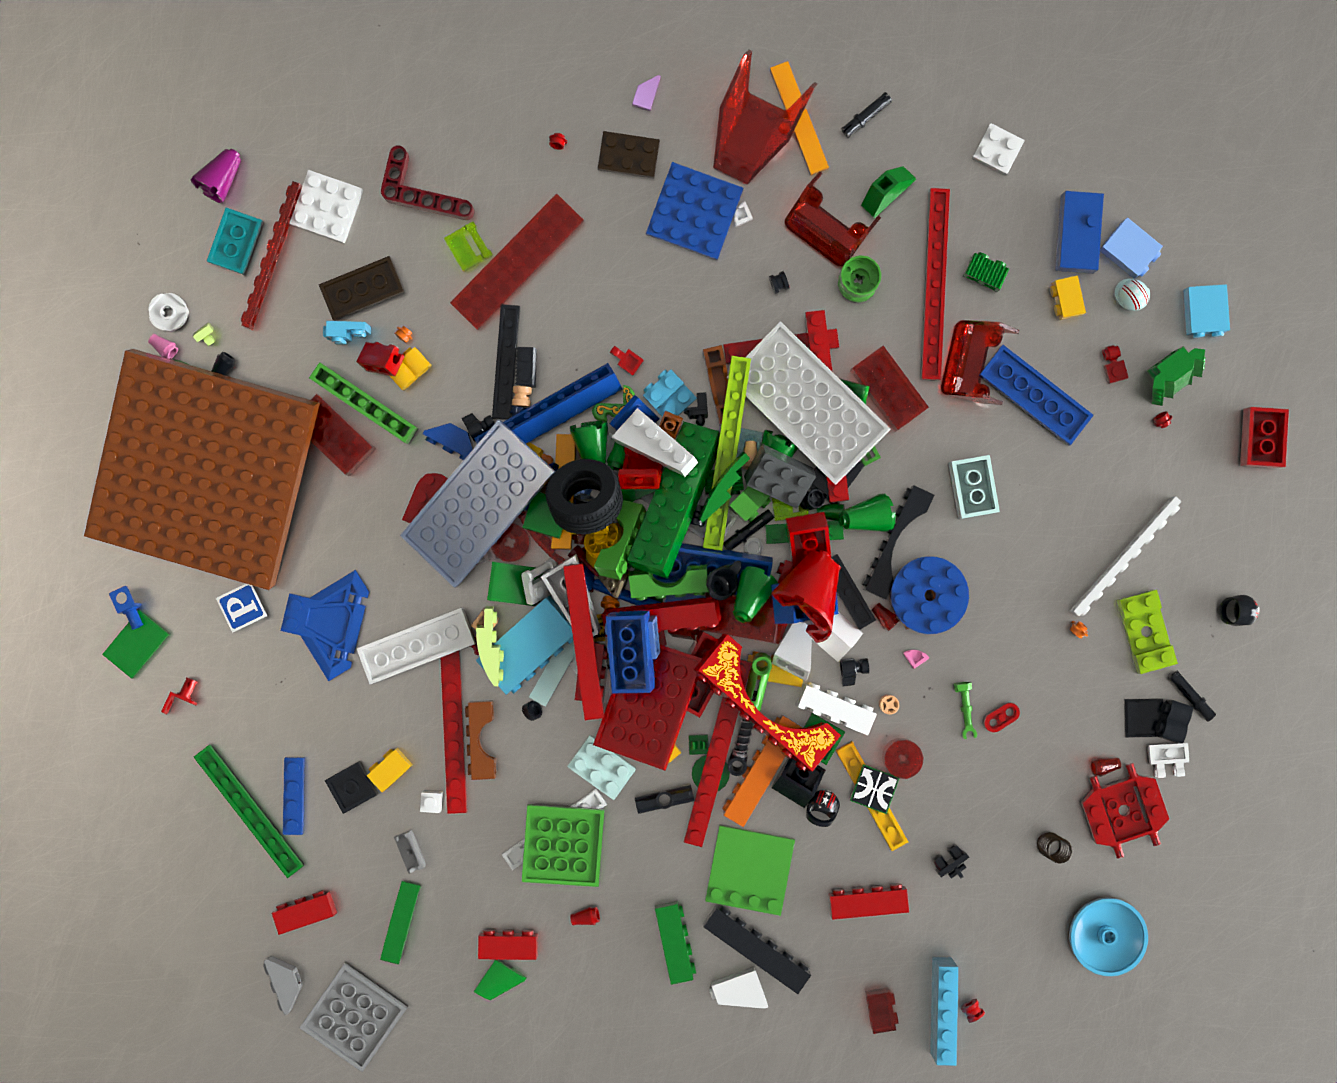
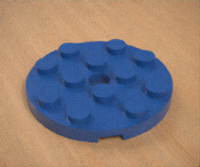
M933 556L917 558L904 565L896 574L890 593L892 608L898 619L909 629L923 634H938L954 627L965 614L969 602V589L962 572L951 562ZM927 590L935 592V598L932 601L926 600L924 596Z

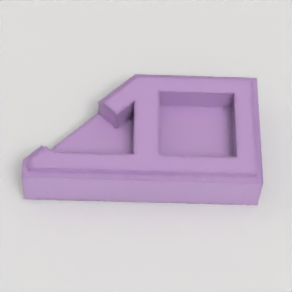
M657 75L638 85L632 106L651 111L661 76Z

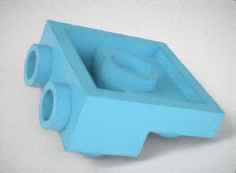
M326 321V326L323 327V337L338 345H346L347 342H352V335L357 338H366V335H371V326L366 322Z
M672 369L669 372L664 370L657 377L659 379L657 383L653 384L651 382L643 390L645 392L643 397L661 417H663L665 411L679 416L685 408L689 407L697 399Z

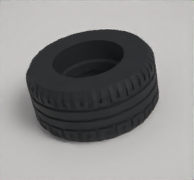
M579 459L563 465L552 475L546 487V501L554 521L559 527L570 533L591 534L605 529L618 517L622 509L623 496L615 472L607 464L597 460ZM586 489L600 491L598 496L588 503L573 504L569 502L571 497L579 491Z

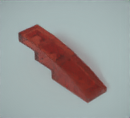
M522 511L518 516L522 524H524L527 515L525 511ZM527 530L534 541L549 557L558 564L565 561L563 557L556 553L557 549H551V539L544 534Z

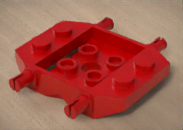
M1134 763L1125 765L1129 774L1127 778L1112 784L1100 786L1097 775L1089 777L1093 788L1081 802L1094 842L1114 848L1117 859L1124 857L1121 848L1122 843L1145 835H1150L1153 846L1160 845L1161 842L1157 833L1169 820L1156 779L1138 775ZM1135 786L1137 787L1139 796L1141 798L1148 822H1145L1140 804L1138 802L1134 790ZM1121 805H1127L1128 812L1125 815H1120L1119 813Z

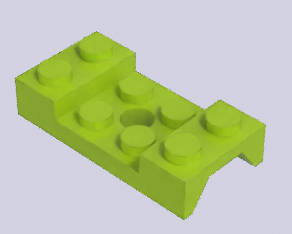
M1150 590L1135 596L1117 599L1137 674H1144L1178 664L1161 613L1162 605L1158 591ZM1148 626L1151 630L1148 637H1144L1141 633L1142 628Z

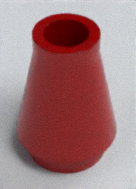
M590 906L571 914V924L573 926L596 925V923L600 922L598 908Z

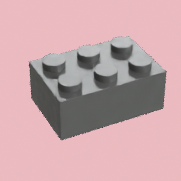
M762 444L746 471L744 478L747 486L798 508L815 480L816 475L813 467Z

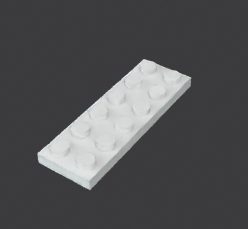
M459 608L357 648V651L371 685L475 645L476 641L464 609Z

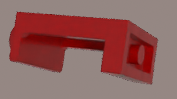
M624 446L625 459L623 469H619L618 472L621 489H659L663 465Z

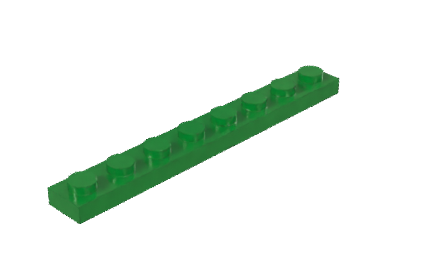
M208 745L196 754L194 759L288 879L304 866L213 747Z

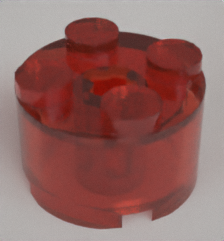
M512 523L491 549L499 559L507 562H516L528 554L531 539L528 532L522 526ZM508 538L515 540L513 548L506 545L509 542Z
M898 738L891 740L884 747L882 754L884 767L897 778H911L920 771L923 765L924 757L921 749L909 739ZM900 755H903V756L905 755V758H906V761H905V762H904V761H901V762H900V758H899Z

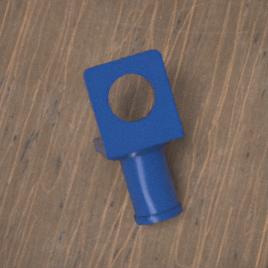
M127 586L109 593L117 614H126L132 630L144 625L137 612V609L142 604L134 602ZM121 592L127 596V600L123 604L118 603L116 600L117 595Z

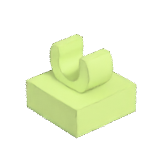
M208 322L194 332L193 337L197 342L203 339L209 346L215 342V339L210 334L214 328Z

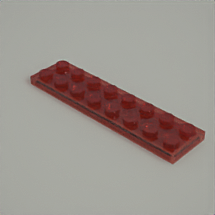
M556 193L450 304L479 330L584 222V219Z

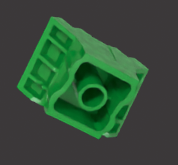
M1182 346L1147 370L1153 380L1152 404L1163 406L1164 397L1173 398L1174 394L1182 388L1192 385L1193 376L1202 377L1206 359L1205 349L1194 348L1188 352Z

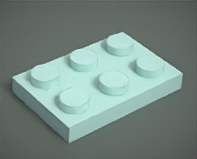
M589 735L567 767L615 800L636 768L616 753L594 746L595 738Z

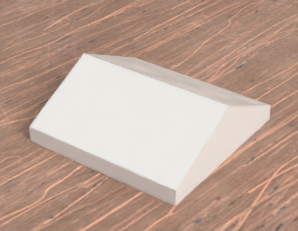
M839 613L834 615L830 637L817 644L839 662L863 633Z

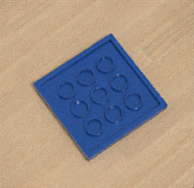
M672 162L646 235L718 260L744 188Z

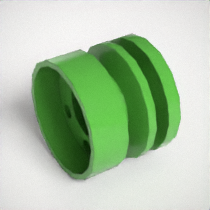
M862 255L852 257L846 261L838 277V288L843 297L857 303L870 299L881 281L879 265L870 257ZM856 278L858 281L862 280L861 285L858 282L855 283Z

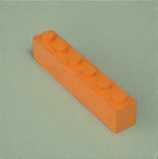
M781 715L780 718L776 717L773 721L788 728H803L784 715ZM765 735L761 742L764 744L761 750H756L752 757L754 762L751 767L747 766L745 773L742 775L744 778L741 784L737 782L733 788L732 793L734 795L732 799H727L722 807L724 810L723 815L742 827L745 826L786 757L781 752L783 749L778 745H772L767 740V735Z

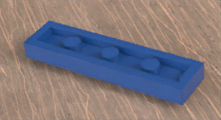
M305 757L284 758L283 835H303Z

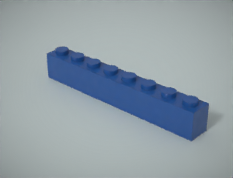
M609 363L505 420L503 423L524 443H528L609 396L616 394L623 388ZM488 431L474 438L477 444Z

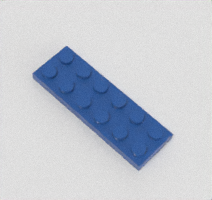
M1005 345L999 348L979 374L982 379L1068 446L1074 442L1094 416Z

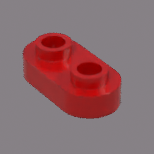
M1005 703L984 717L983 725L990 732H998L1019 718L1020 710L1014 703ZM1010 708L1012 714L1008 716L1006 715V710ZM991 719L996 720V724L994 726L990 725Z

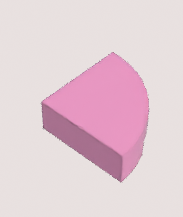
M919 650L903 652V655L913 669L929 659L928 655Z

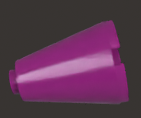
M225 149L193 175L190 179L191 183L197 189L200 187L204 191L202 194L217 203H223L241 163L240 154L234 149Z

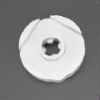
M173 293L155 296L148 307L151 323L163 331L174 332L181 328L189 314L185 301ZM165 308H167V309L172 308V311H171V312H172V315H171V316H169V315H168L167 317L164 316V315H165V311H164Z

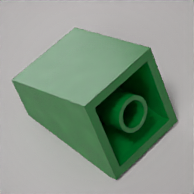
M492 562L487 600L536 606V603L533 605L527 604L521 576L523 572L531 571L536 567ZM544 573L536 576L534 580L540 578Z

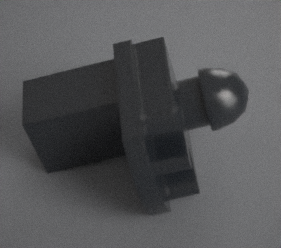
M706 392L697 393V407H687L684 409V414L688 415L689 419H697L696 424L699 426H703L705 424L704 418H708Z

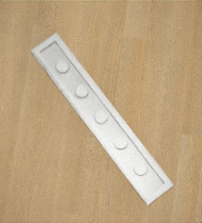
M596 788L570 807L601 809L607 803ZM525 838L502 853L503 858L512 871L523 864Z

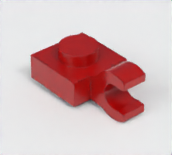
M614 346L610 351L613 356L620 359L617 365L632 376L644 361L630 349L624 353Z

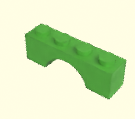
M623 500L622 509L616 518L619 525L624 529L623 535L614 546L601 549L594 565L600 576L621 580L622 575L627 570L628 556L647 512L643 504Z
M707 565L687 566L685 574L679 580L671 583L661 582L651 573L645 571H630L631 598L646 600L647 597L654 596L656 599L666 598L667 595H674L675 597H684L690 593H694L696 596L704 595L705 592H708L706 586V579L708 577Z

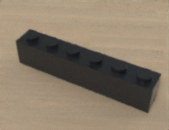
M716 905L704 921L703 927L793 992L799 994L811 977V973L808 971L810 968L801 961L799 963L794 961V956L786 950L784 952L780 951L777 948L778 945L772 940L766 941L761 937L763 934L757 929H749L745 926L747 923L740 917L735 919L730 915L731 911L726 907Z

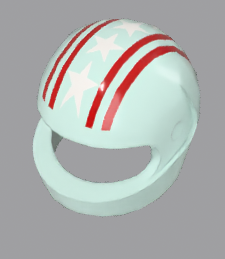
M1124 279L1120 281L1114 292L1119 305L1130 311L1144 308L1150 298V290L1143 282L1137 279Z

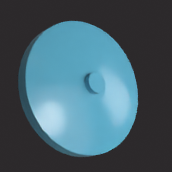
M1104 897L1090 901L1076 913L1070 926L1069 940L1073 954L1089 971L1102 976H1118L1132 970L1142 960L1148 946V930L1143 917L1133 906L1117 898Z

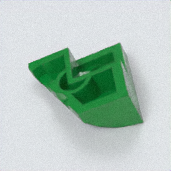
M495 960L476 986L474 993L485 999L492 1000L524 982L527 977L514 968L511 969L501 961Z

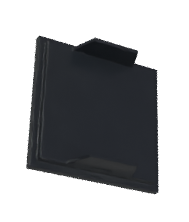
M1124 699L1125 738L1157 737L1155 727L1161 719L1162 713L1160 709L1163 699Z

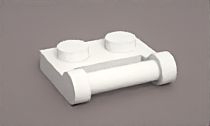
M548 559L543 565L522 573L527 604L533 605L552 595L541 577L536 580L534 578L557 566L555 560Z

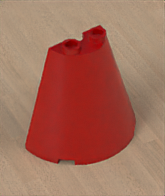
M824 550L809 552L771 593L782 606L797 605L814 624L808 625L806 632L816 643L827 640L831 635L838 577L841 569L840 565L830 558V554Z

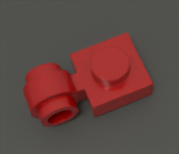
M1111 345L1105 347L1102 350V355L1105 361L1108 360L1110 364L1104 365L1108 383L1128 379L1124 360L1117 361L1118 357H1121L1119 346Z

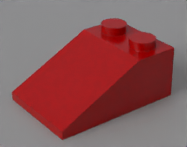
M824 512L786 518L793 569L811 551L819 552L824 550L830 554L831 558L829 529Z

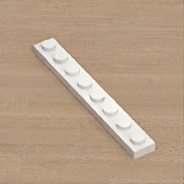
M1176 496L1170 497L1072 607L1070 612L1073 615L1084 616L1089 611V605L1093 600L1096 602L1103 595L1101 591L1106 586L1110 587L1115 582L1116 578L1114 577L1118 572L1122 573L1129 565L1127 562L1140 554L1142 545L1144 543L1148 544L1154 538L1153 533L1165 526L1167 517L1169 515L1173 516L1180 507L1178 505L1182 502Z

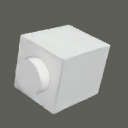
M422 791L420 812L440 813L443 805V791Z

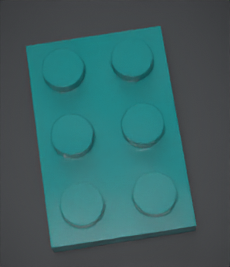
M226 207L207 262L244 275L263 221Z

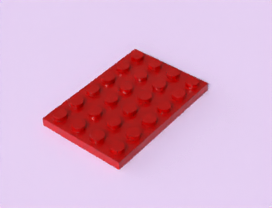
M660 645V654L657 659H653L655 688L650 693H611L604 718H602L593 745L666 771L698 680L696 677L697 673L693 669L702 658Z

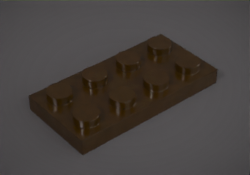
M390 256L318 284L334 321L405 292Z

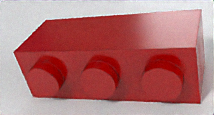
M323 890L312 894L313 897L308 899L305 896L295 899V903L290 905L287 902L277 905L276 910L271 914L278 935L335 916L337 911L330 891L326 893Z
M486 929L480 932L478 936V959H537L538 933H533V930H522V933H514V930H503L502 933H495V930Z

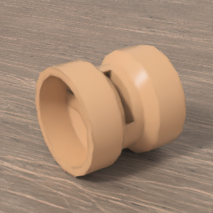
M513 386L515 396L512 399L511 405L530 407L531 401L529 396L532 394V388Z

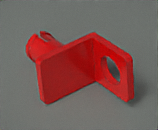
M186 677L180 693L177 692L175 694L170 691L161 712L166 715L168 714L175 697L196 706L197 703L192 701L190 696L198 682Z

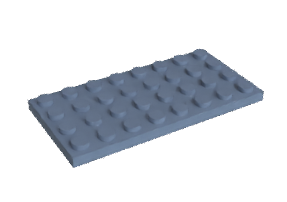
M497 420L400 536L455 588L464 580L556 471L501 420Z

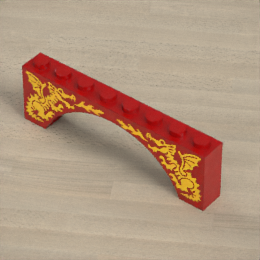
M722 634L693 669L697 673L696 677L703 683L707 682L711 685L710 689L716 695H722L726 699L725 703L728 706L738 709L740 711L739 715L746 721L750 720L754 724L753 728L761 734L765 733L768 736L767 740L772 745H778L783 749L781 751L782 754L789 759L793 758L797 762L795 765L799 769L813 772L841 735L828 723L820 722L805 728H788L765 717L751 702L742 683L740 673L742 646L730 635Z

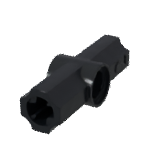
M691 784L635 797L638 814L658 809H667L671 806L694 801ZM661 795H668L670 801L667 804H662L659 801Z

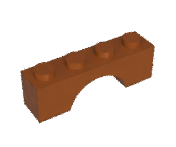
M722 345L703 349V356L718 423L721 426L728 373Z
M493 700L470 701L468 706H465L466 718L469 717V725H466V736L470 737V744H467V756L471 757V764H468V775H471V780L495 779L496 758L488 755L480 745V732L482 728L494 720Z

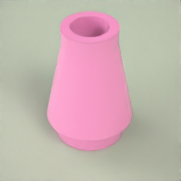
M153 334L148 340V343L154 347L161 357L172 359L177 354L178 348L176 344L156 334Z

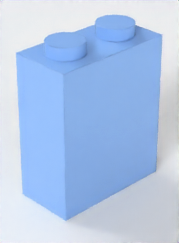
M1127 217L1102 245L1100 252L1135 279L1139 275L1142 277L1148 271L1149 267L1147 265L1151 261L1155 262L1161 255L1159 251L1163 246Z

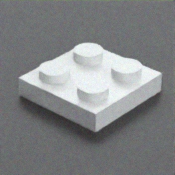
M990 123L973 159L1007 175L1025 140Z

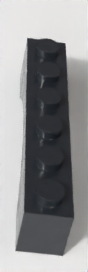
M915 485L911 486V488L907 487L903 495L905 501L902 506H898L895 512L897 518L894 528L886 532L889 535L887 540H883L878 550L881 553L878 558H874L870 566L873 570L870 575H866L862 584L865 586L863 590L882 599H887L894 581L891 561L896 541L910 522L928 511L935 496L934 494Z

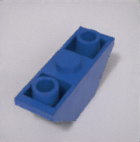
M452 423L424 430L423 435L427 436L426 441L434 445L437 442L444 445L443 450L450 454H453L454 451L457 452L462 460L474 449L470 434Z

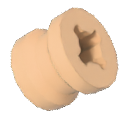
M884 695L879 700V708L882 712L892 715L898 711L899 701L892 695Z

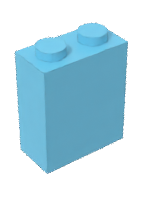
M1227 284L1195 286L1183 290L1186 335H1193V338L1205 337V334H1212V337L1224 336L1225 332L1230 331Z

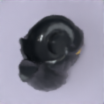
M737 560L733 564H725L710 572L706 579L708 594L712 598L724 600L737 592V575L741 570V561Z

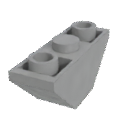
M270 956L264 960L265 964H263L265 973L270 976L272 981L270 982L271 989L278 997V1008L280 1011H283L285 1016L292 1010L303 983L296 966Z

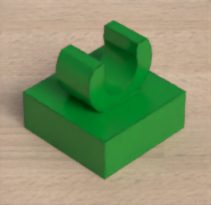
M708 734L689 735V755L707 754Z

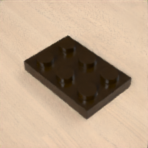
M603 131L598 170L654 179L660 139Z

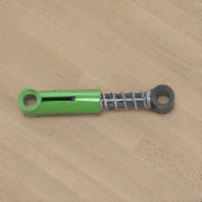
M761 652L753 658L746 686V693L749 699L759 711H761L769 674L772 669L771 657ZM764 660L767 662V666L760 668L757 666V662ZM760 675L757 691H755L754 688L757 676ZM740 720L742 723L741 727H739L740 731L739 735H737V742H735L736 747L728 758V771L734 776L743 775L747 769L748 744L751 743L749 739L752 736L751 731L754 729L752 728L753 723L750 720ZM734 761H740L742 763V766L734 767L732 763Z

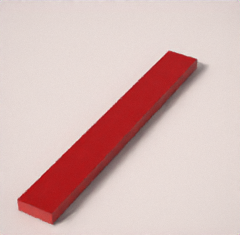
M583 563L565 565L563 569L585 721L604 718L584 565Z

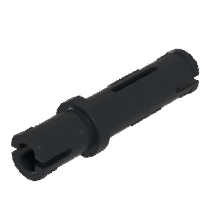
M884 92L861 113L855 114L853 119L841 128L843 134H846V137L849 138L859 128H864L866 126L865 123L892 102V98Z
M767 509L742 529H737L734 535L723 542L724 547L731 551L742 542H747V538L775 518L771 511ZM760 520H763L760 524H758V525H757L756 527H754L752 530H749L752 526H754V525H755L756 523H758Z
M1178 670L1169 676V679L1192 704L1193 709L1197 710L1207 722L1216 716V713L1206 703V699L1194 690Z

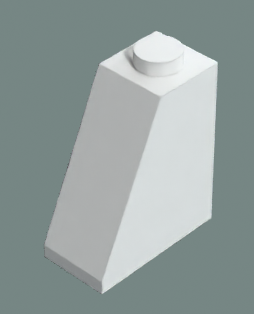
M799 622L791 625L774 654L772 664L807 681L811 670L812 638L806 632L808 625L804 622Z
M755 967L711 982L712 988L709 991L712 999L717 1000L718 1005L768 1008Z

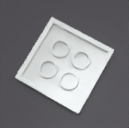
M308 170L289 224L345 244L363 189Z

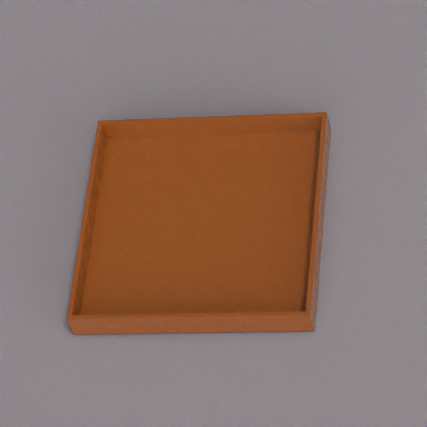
M126 350L84 537L270 590L276 584L320 403L140 350Z

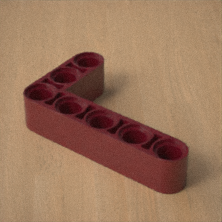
M400 145L391 148L381 186V194L388 203L461 220L473 218L475 210L467 200L404 186L409 155L406 149ZM398 152H403V158L396 160L395 155ZM393 171L400 172L397 178H391ZM394 189L395 194L392 197H387V191ZM407 194H414V198L411 201H405ZM426 198H432L433 201L430 205H423ZM450 202L451 207L448 210H443V203ZM468 206L470 211L467 214H461L460 210L462 207Z

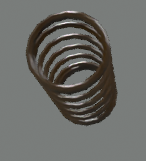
M1051 832L1044 833L1038 838L1037 849L1051 861L1061 864L1067 862L1072 857V846L1066 839ZM1059 840V850L1055 854L1050 855V845L1054 841Z

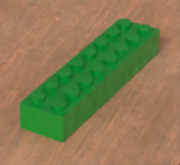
M683 421L676 442L692 454L698 463L686 477L666 467L664 468L659 489H656L627 559L632 568L668 579L716 460L720 436L719 431Z

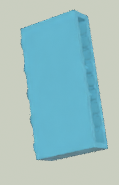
M550 595L493 644L501 645L500 650H504V661L500 662V669H503V681H500L498 686L506 695L509 692L514 694L522 687L520 683L524 679L529 681L536 674L534 672L535 669L545 667L550 662L548 658L552 654L556 657L564 650L562 646L566 642L570 644L574 641L572 626L559 605ZM479 657L478 659H476V661L483 668L482 662Z
M932 957L930 1054L936 1065L946 1066L957 1065L959 967L951 957Z

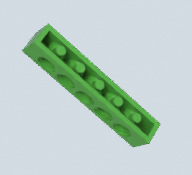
M320 362L309 377V379L406 444H409L419 429Z

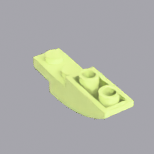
M486 606L484 609V625H477L476 627L477 646L480 660L488 678L494 686L498 687L500 681H503V669H500V662L504 661V650H500L501 645H493V642H496L497 631H493V623H497V612L494 611V606Z

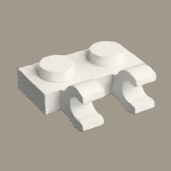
M1188 743L1148 745L1149 764H1155L1154 776L1157 778L1166 777L1164 764L1174 763V776H1185L1184 763L1189 762Z

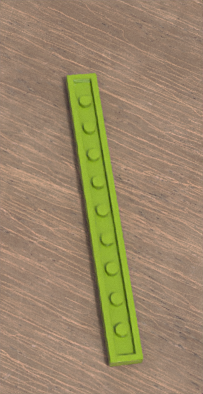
M731 356L712 489L737 456L751 358ZM732 486L727 490L730 495ZM730 499L707 519L703 548L722 551Z

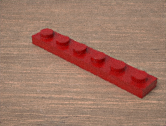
M837 328L827 330L829 348H839ZM808 333L794 334L809 349ZM763 339L723 344L726 364L731 363V356L745 358Z

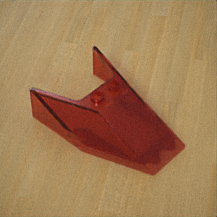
M751 50L744 53L720 106L713 168L745 184H748L790 141L818 84L814 82L787 110H783L749 92Z

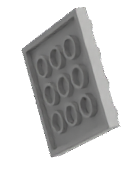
M344 963L299 1028L363 1072L401 1018L407 1006Z

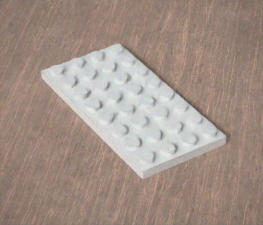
M781 321L745 357L751 358L746 397L835 485L891 430Z

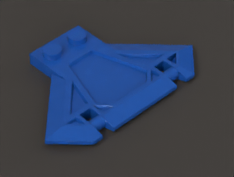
M354 570L310 598L289 593L280 631L301 636L328 681L347 671L352 666V661L347 660L348 653H355L366 608L365 605L360 603L362 597L368 598L369 590L357 571ZM350 594L354 595L353 602H349ZM337 650L341 651L340 658L335 657Z

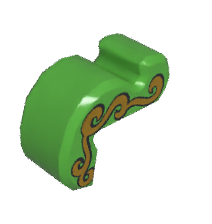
M623 385V404L597 403L592 410L594 418L597 421L602 420V422L608 421V415L614 418L635 395L634 391L629 386Z

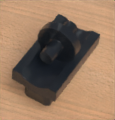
M954 844L947 850L952 856L949 861L946 862L942 855L933 859L934 865L937 868L936 872L941 878L949 873L948 875L951 879L956 875L961 879L964 877L961 872L967 868L963 862L970 857L964 850L962 851Z

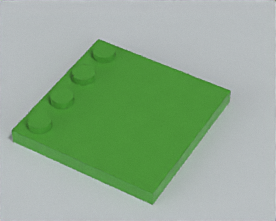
M527 804L522 882L599 887L604 809Z
M719 825L705 901L781 916L795 839Z

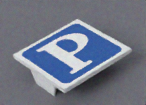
M244 584L216 598L232 633L267 616L252 585Z

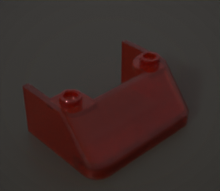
M819 171L806 186L785 218V225L791 232L835 265L842 267L846 261L853 257L881 217L878 215L869 227L861 222H856L851 228H848L820 206L823 201V195L820 190L814 187L823 174Z
M959 321L955 325L941 384L942 393L977 403L1002 405L1003 401L989 397L990 389L987 385L980 384L982 378L979 374L984 369L988 348L997 347L1001 343L1004 333L1019 334V330L1001 322Z

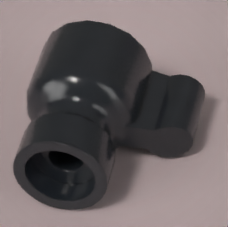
M473 413L461 418L474 442H476L475 437L490 430L495 424L491 415L486 416L483 421H479Z
M854 658L840 659L843 687L855 685L857 673L869 674L867 658L860 659L859 661H856Z

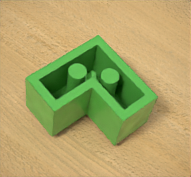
M748 486L729 505V508L744 523L747 520L751 522L759 514L757 510L760 507L764 509L772 500L769 498V495Z

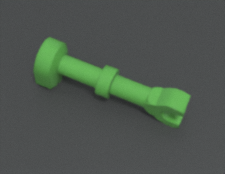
M958 682L954 684V691L961 692L962 697L961 712H963L964 716L962 737L964 739H967L966 733L968 731H972L973 737L977 738V732L972 725L971 711L973 710L969 700V690L972 689V682Z

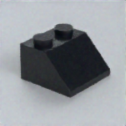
M788 758L771 788L805 808L814 797L826 770L817 765L813 772L802 771L795 765L797 762L793 758Z

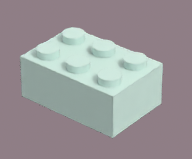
M990 455L948 463L958 519L1000 512Z

